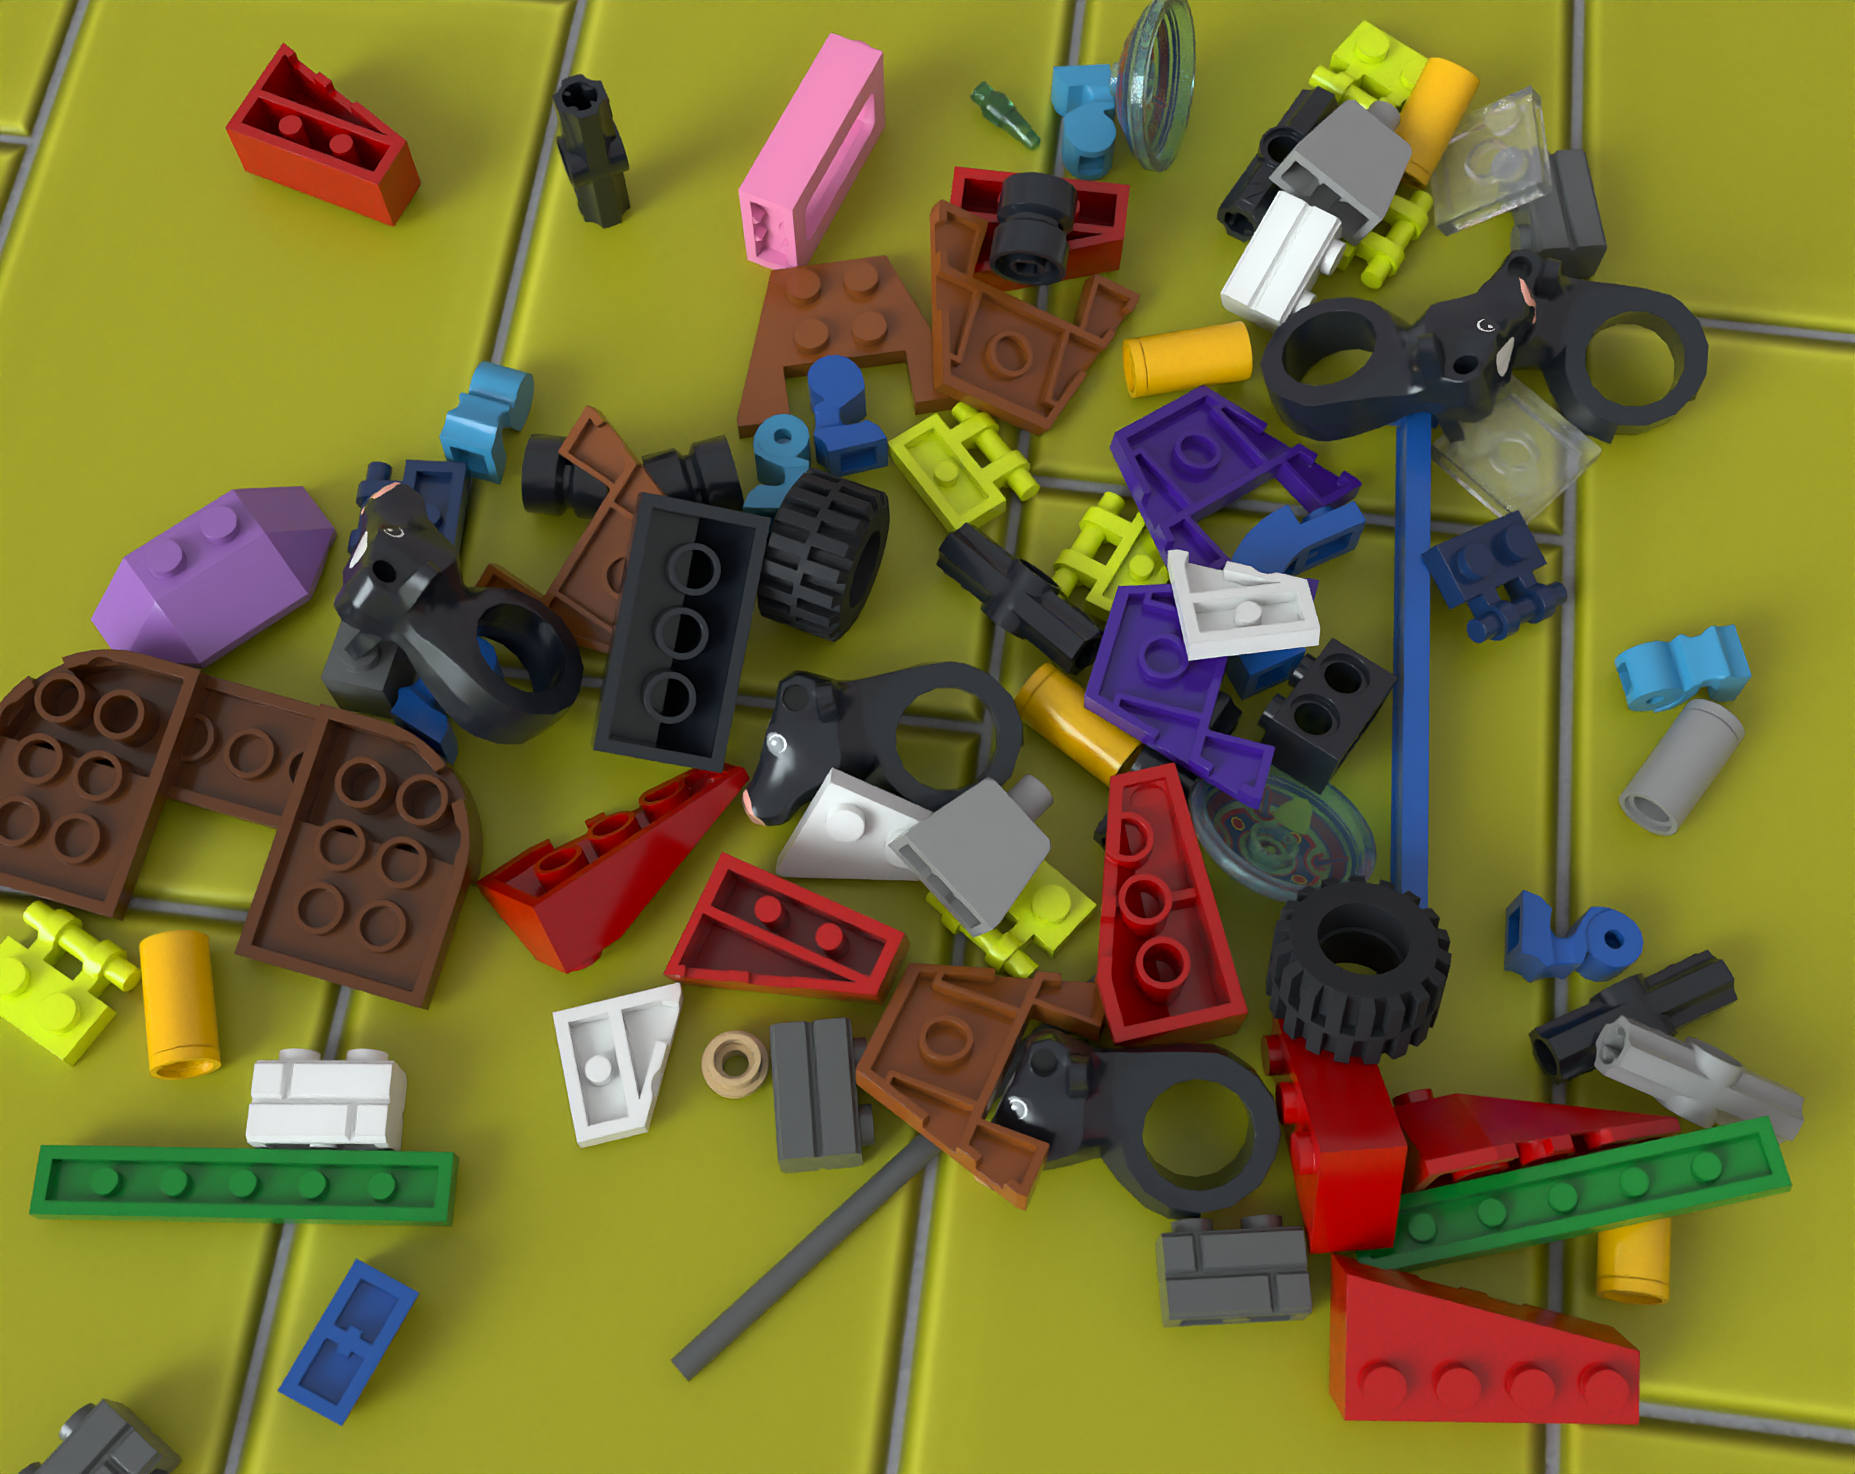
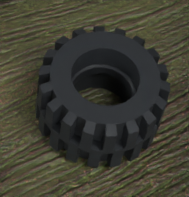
M810 468L806 473L804 472L782 501L767 537L757 589L760 615L832 642L840 639L852 627L860 615L880 568L890 524L889 500L886 493L815 468Z
M1350 875L1349 882L1342 883L1336 877L1321 880L1320 889L1310 885L1298 891L1296 901L1288 900L1281 909L1280 920H1276L1266 978V995L1271 996L1269 1008L1274 1018L1285 1019L1283 1031L1293 1040L1299 1037L1306 1039L1305 1049L1317 1055L1322 1050L1335 1054L1333 1061L1349 1064L1350 1057H1361L1364 1065L1378 1064L1381 1054L1386 1053L1393 1060L1407 1054L1409 1044L1418 1047L1427 1038L1429 1028H1433L1451 966L1452 954L1448 952L1451 941L1447 930L1438 928L1440 918L1432 908L1421 909L1419 907L1421 898L1409 890L1401 894L1393 890L1394 883L1380 879L1379 885L1367 883L1365 876ZM1335 964H1358L1368 967L1378 974H1356L1344 970Z

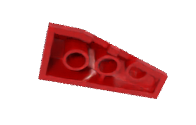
M725 762L722 773L692 768L643 792L639 797V808L633 811L613 813L608 816L602 812L585 820L588 828L586 834L555 849L548 838L520 853L477 881L476 884L481 894L536 960L565 974L571 971L582 970L594 964L601 957L603 949L621 938L747 783L749 776L745 768Z
M1175 762L1110 777L1096 983L1114 1047L1198 1043L1238 1033L1248 1014Z
M1432 1089L1414 1090L1392 1099L1393 1108L1408 1145L1401 1195L1671 1137L1681 1131L1677 1117L1460 1093L1434 1098Z

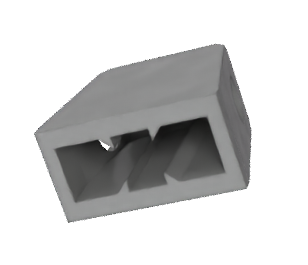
M1346 100L1293 148L1269 179L1285 192L1307 202L1308 205L1315 206L1338 217L1342 221V237L1355 247L1386 215L1412 155L1410 144L1394 132L1401 121L1398 110L1386 101H1375L1366 110L1357 101Z
M1025 775L1007 793L994 779L987 777L896 837L888 846L974 938L993 930L1001 922L1051 850L1052 844L1050 839L1034 822L1053 804L1054 800L1047 787L1034 776Z

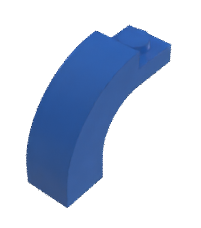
M1355 501L1334 510L1331 506L1319 508L1307 515L1301 523L1298 522L1289 505H1286L1262 519L1249 531L1234 552L1231 561L1251 566L1261 573L1272 574L1277 572L1296 576L1355 550L1366 519ZM1300 647L1229 656L1225 672L1242 701L1289 680L1303 659L1306 649Z

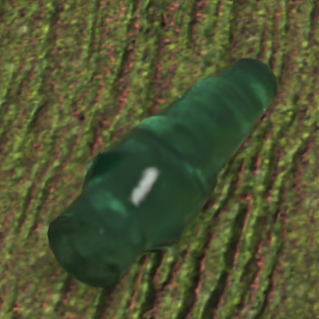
M985 81L980 83L973 90L970 99L980 107L983 117L996 127L1005 130L1029 150L1037 149L1041 143L1040 137L1018 112L1016 106L1006 94L995 91Z

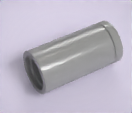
M1705 699L1689 701L1619 796V804L1625 814L1632 821L1652 833L1663 836L1675 834L1743 740L1745 731L1741 722L1729 710L1715 702Z

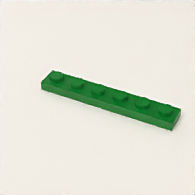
M1768 1115L1403 1194L1400 1196L1393 1248L1357 1250L1355 1254L1357 1261L1362 1264L1385 1270L1392 1268L1411 1272L1790 1192L1792 1182Z
M41 1145L29 1215L38 1219L452 1226L459 1157L454 1152Z

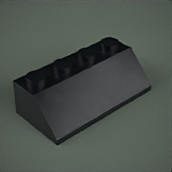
M647 492L638 493L591 737L593 750L722 773L771 518Z

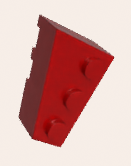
M284 42L225 127L245 171L393 227L421 185L407 141L359 102L352 103L334 88L332 81L320 71L316 74L298 60L296 52Z

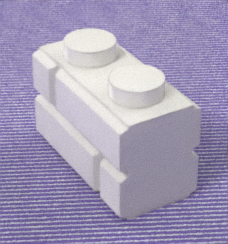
M1283 190L1278 191L1220 293L1222 306L1227 311L1249 322L1252 321L1257 326L1274 334L1276 329L1297 311L1316 302L1317 295L1310 291L1321 272L1330 276L1336 269L1346 248V243L1340 241L1342 237V221L1338 217L1315 206L1312 207L1307 202Z
M284 1049L279 1051L278 1060H257L254 1064L251 1088L252 1103L249 1104L246 1128L247 1142L256 1149L400 1151L403 1130L402 1113L405 1109L407 1089L406 1073L395 1061H388L389 1055L386 1052L373 1049L349 1050L346 1060H321L319 1052L307 1049Z

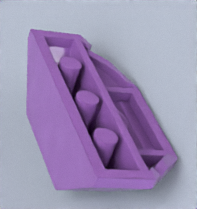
M303 486L232 489L126 555L122 559L91 620L111 649L142 653L188 667L204 669L312 599L325 566L329 547L333 546L337 532Z

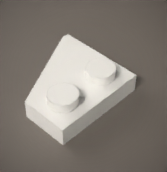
M1178 549L1168 551V572L1188 661L1319 645L1321 628L1307 579L1277 572L1272 574L1261 573L1251 566L1230 561L1226 562L1224 571L1189 563V552Z
M831 768L778 856L776 874L783 877L919 881V878L888 844L934 812L835 768Z
M680 982L552 1013L576 1140L581 1148L648 1132L684 1001Z

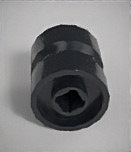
M1038 172L1017 173L1007 177L1002 182L997 220L1000 224L994 229L989 266L994 273L1006 280L1032 286L1051 285L1065 278L1070 245L1066 241V236L1073 231L1079 194L1072 184L1062 178Z
M532 434L527 442L522 465L521 492L524 509L529 513L561 516L568 508H573L578 518L592 519L610 491V488L557 453L567 437Z
M725 435L692 443L687 455H682L675 448L641 456L643 466L667 497L743 512L744 498Z

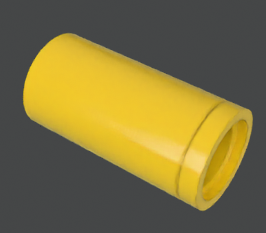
M1437 57L1429 58L1400 113L1401 121L1394 132L1409 143L1412 150V155L1400 180V183L1421 190L1427 187L1480 85L1479 79L1473 73L1456 63Z
M1242 321L1124 339L1122 345L1124 376L1129 394L1133 399L1196 389L1202 385L1208 387L1246 381L1252 375L1251 344L1248 331Z
M1047 662L1043 664L1026 681L1014 699L1020 719L1109 787L1111 776L1130 772L1146 744L1084 707L1086 689L1052 663Z
M175 930L154 934L140 942L139 949L150 1075L157 1079L180 1080L199 1077L216 1071L221 1067L208 935L193 930Z
M1672 1217L1598 1232L1596 1296L1609 1301L1635 1305H1664L1670 1302Z

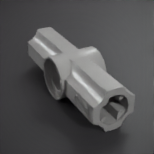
M1621 1015L1617 1021L1604 1026L1595 1043L1597 1053L1594 1066L1603 1075L1654 1096L1660 1104L1670 1111L1702 1127L1711 1128L1714 1122L1726 1125L1769 1115L1775 1136L1780 1145L1787 1140L1793 1141L1804 1122L1802 1115L1804 1098L1792 1088L1746 1069L1742 1063L1732 1056L1702 1040L1688 1036L1685 1042L1658 1029H1653L1635 1019Z

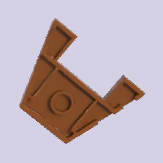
M941 199L932 207L930 212L934 390L1039 436L1048 431L1087 376L1086 371L1098 354L1107 348L1116 335L1115 330L1125 316L1131 313L1138 304L1140 294L1095 273L1084 282L1074 321L1071 324L973 277V273L989 222Z
M886 255L771 270L737 415L740 439L754 437L759 426L773 415H790L785 379L808 376L811 365L827 355L847 357L859 369L905 363L915 415L949 411L960 402L934 390L932 330Z
M586 405L557 453L610 488L604 501L545 595L497 563L488 564L475 587L515 589L538 599L561 617L576 639L578 646L608 653L637 495L640 492L666 496V494L604 414L595 407Z
M909 963L855 1069L856 1084L1013 1206L1026 1211L1048 1160L1050 1144L986 1121L985 1119L1031 1019L1050 1024L1097 1042L1099 1041L1107 1020L1096 983L1097 975H1095L1094 983L1061 981V973L1036 971L1032 979L995 976V968Z

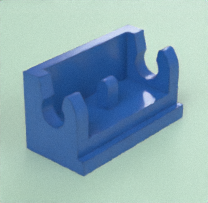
M356 1258L279 1387L278 1392L343 1426L420 1293Z

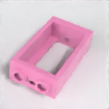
M834 33L829 34L738 189L747 260L772 270L806 266L809 263L885 128L883 51L872 48L867 43L859 40H850Z

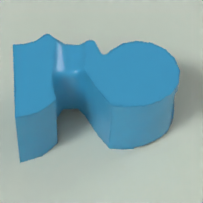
M1110 64L1053 67L1051 102L1055 111L1064 118L1061 159L1069 173L1080 180L1092 181L1100 179L1112 167L1116 128L1113 121L1116 116L1117 79L1112 75Z
M482 361L478 365L471 379L469 393H460V402L457 408L447 412L445 424L439 436L448 462H467L472 477L501 484L507 458L501 432L503 428L522 430L529 415L534 393V379L531 373L488 361Z
M778 414L769 417L759 426L754 435L753 448L757 478L762 484L757 485L748 493L743 505V512L771 518L769 531L786 494L802 474L810 469L812 464L808 428L801 419L789 414Z
M1734 624L1720 627L1714 625L1707 628L1701 635L1694 637L1681 634L1670 642L1654 641L1640 644L1622 652L1614 660L1616 671L1619 673L1628 709L1639 712L1654 710V713L1673 709L1696 695L1702 687H1707L1711 700L1718 702L1734 701L1752 677Z

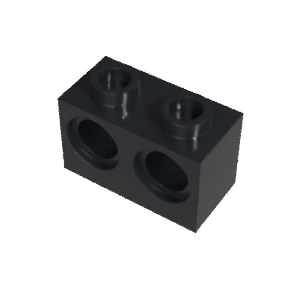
M1333 637L1317 658L1307 653L1289 679L1288 685L1294 688L1287 698L1277 693L1257 723V726L1266 731L1260 743L1275 747L1271 765L1321 795L1380 712L1398 677Z

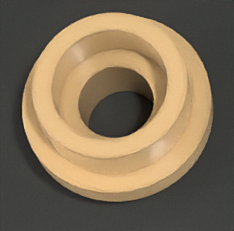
M740 1030L727 1031L716 1036L704 1050L701 1062L702 1073L706 1083L715 1093L731 1099L744 1098L755 1093L764 1084L769 1072L768 1053L763 1043L753 1034ZM733 1056H742L749 1062L747 1070L740 1076H730L724 1072L726 1061Z

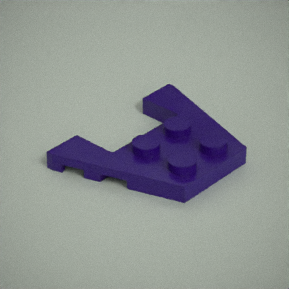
M1205 385L1190 391L1116 431L1109 447L1167 570L1168 551L1178 549L1189 552V563L1224 571L1226 562L1232 561L1200 528L1197 522L1271 479H1277L1309 514L1325 506H1331L1334 510L1355 499L1362 483L1346 471H1343L1341 476L1338 477L1315 463L1318 454L1299 443L1291 448L1264 432L1268 425L1267 423Z
M1303 578L1308 581L1314 603L1319 580ZM1171 584L1118 586L1084 695V707L1246 806L1259 810L1275 747L1209 730L1229 656L1188 661Z

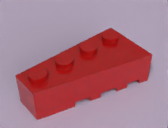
M1331 1253L1329 1394L1345 1421L1639 1425L1640 1351L1614 1327L1525 1303L1523 1305L1514 1304L1489 1297L1484 1292L1461 1286L1457 1289L1420 1279L1415 1274L1392 1268L1385 1270L1359 1263L1354 1258Z

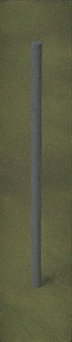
M1095 975L1092 976L1087 982L1094 983ZM1044 1022L1037 1026L1020 1042L994 1102L1003 1095L1010 1078L1021 1061L1024 1045L1032 1033L1046 1028L1059 1030L1067 1035L1071 1032ZM922 1134L917 1135L676 1354L671 1361L688 1382L942 1150Z

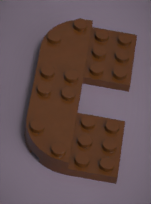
M90 650L62 657L64 664L49 670L37 679L27 676L0 702L1 886L123 921L166 799L275 829L277 832L234 954L421 1009H429L469 885L477 887L476 882L481 872L483 857V835L476 803L462 776L438 751L407 730L376 718L322 703L320 706L216 678L196 668L127 650Z

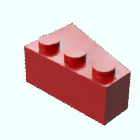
M955 166L950 203L989 222L973 277L1003 292L1033 287L1032 285L1018 284L1006 280L994 273L989 266L994 229L1000 224L997 220L1002 182L1007 177L1017 173ZM1062 178L1072 184L1079 194L1073 231L1066 236V241L1070 245L1066 276L1061 281L1090 276L1095 273L1100 274L1119 270L1130 185Z
M721 852L663 974L675 983L680 982V985L884 1005L911 944L904 932L725 852Z
M1273 1016L1271 1035H1263L1261 1038V1060L1265 1075L1273 1076L1276 1110L1279 1122L1284 1128L1309 1254L1393 1248L1408 1145L1378 1065H1364L1361 1057H1350L1349 1064L1333 1061L1335 1054L1326 1050H1322L1317 1055L1305 1049L1306 1039L1299 1037L1293 1040L1283 1031L1285 1019H1275Z

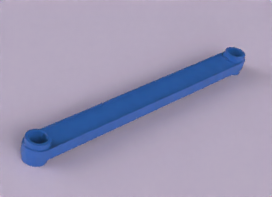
M1425 411L1409 414L1388 424L1396 426L1393 674L1398 677L1393 686L1390 882L1395 884L1393 890L1401 894L1409 890L1420 897L1419 907L1421 909L1428 908L1430 571L1421 554L1430 549L1431 429H1436L1439 423L1437 416Z

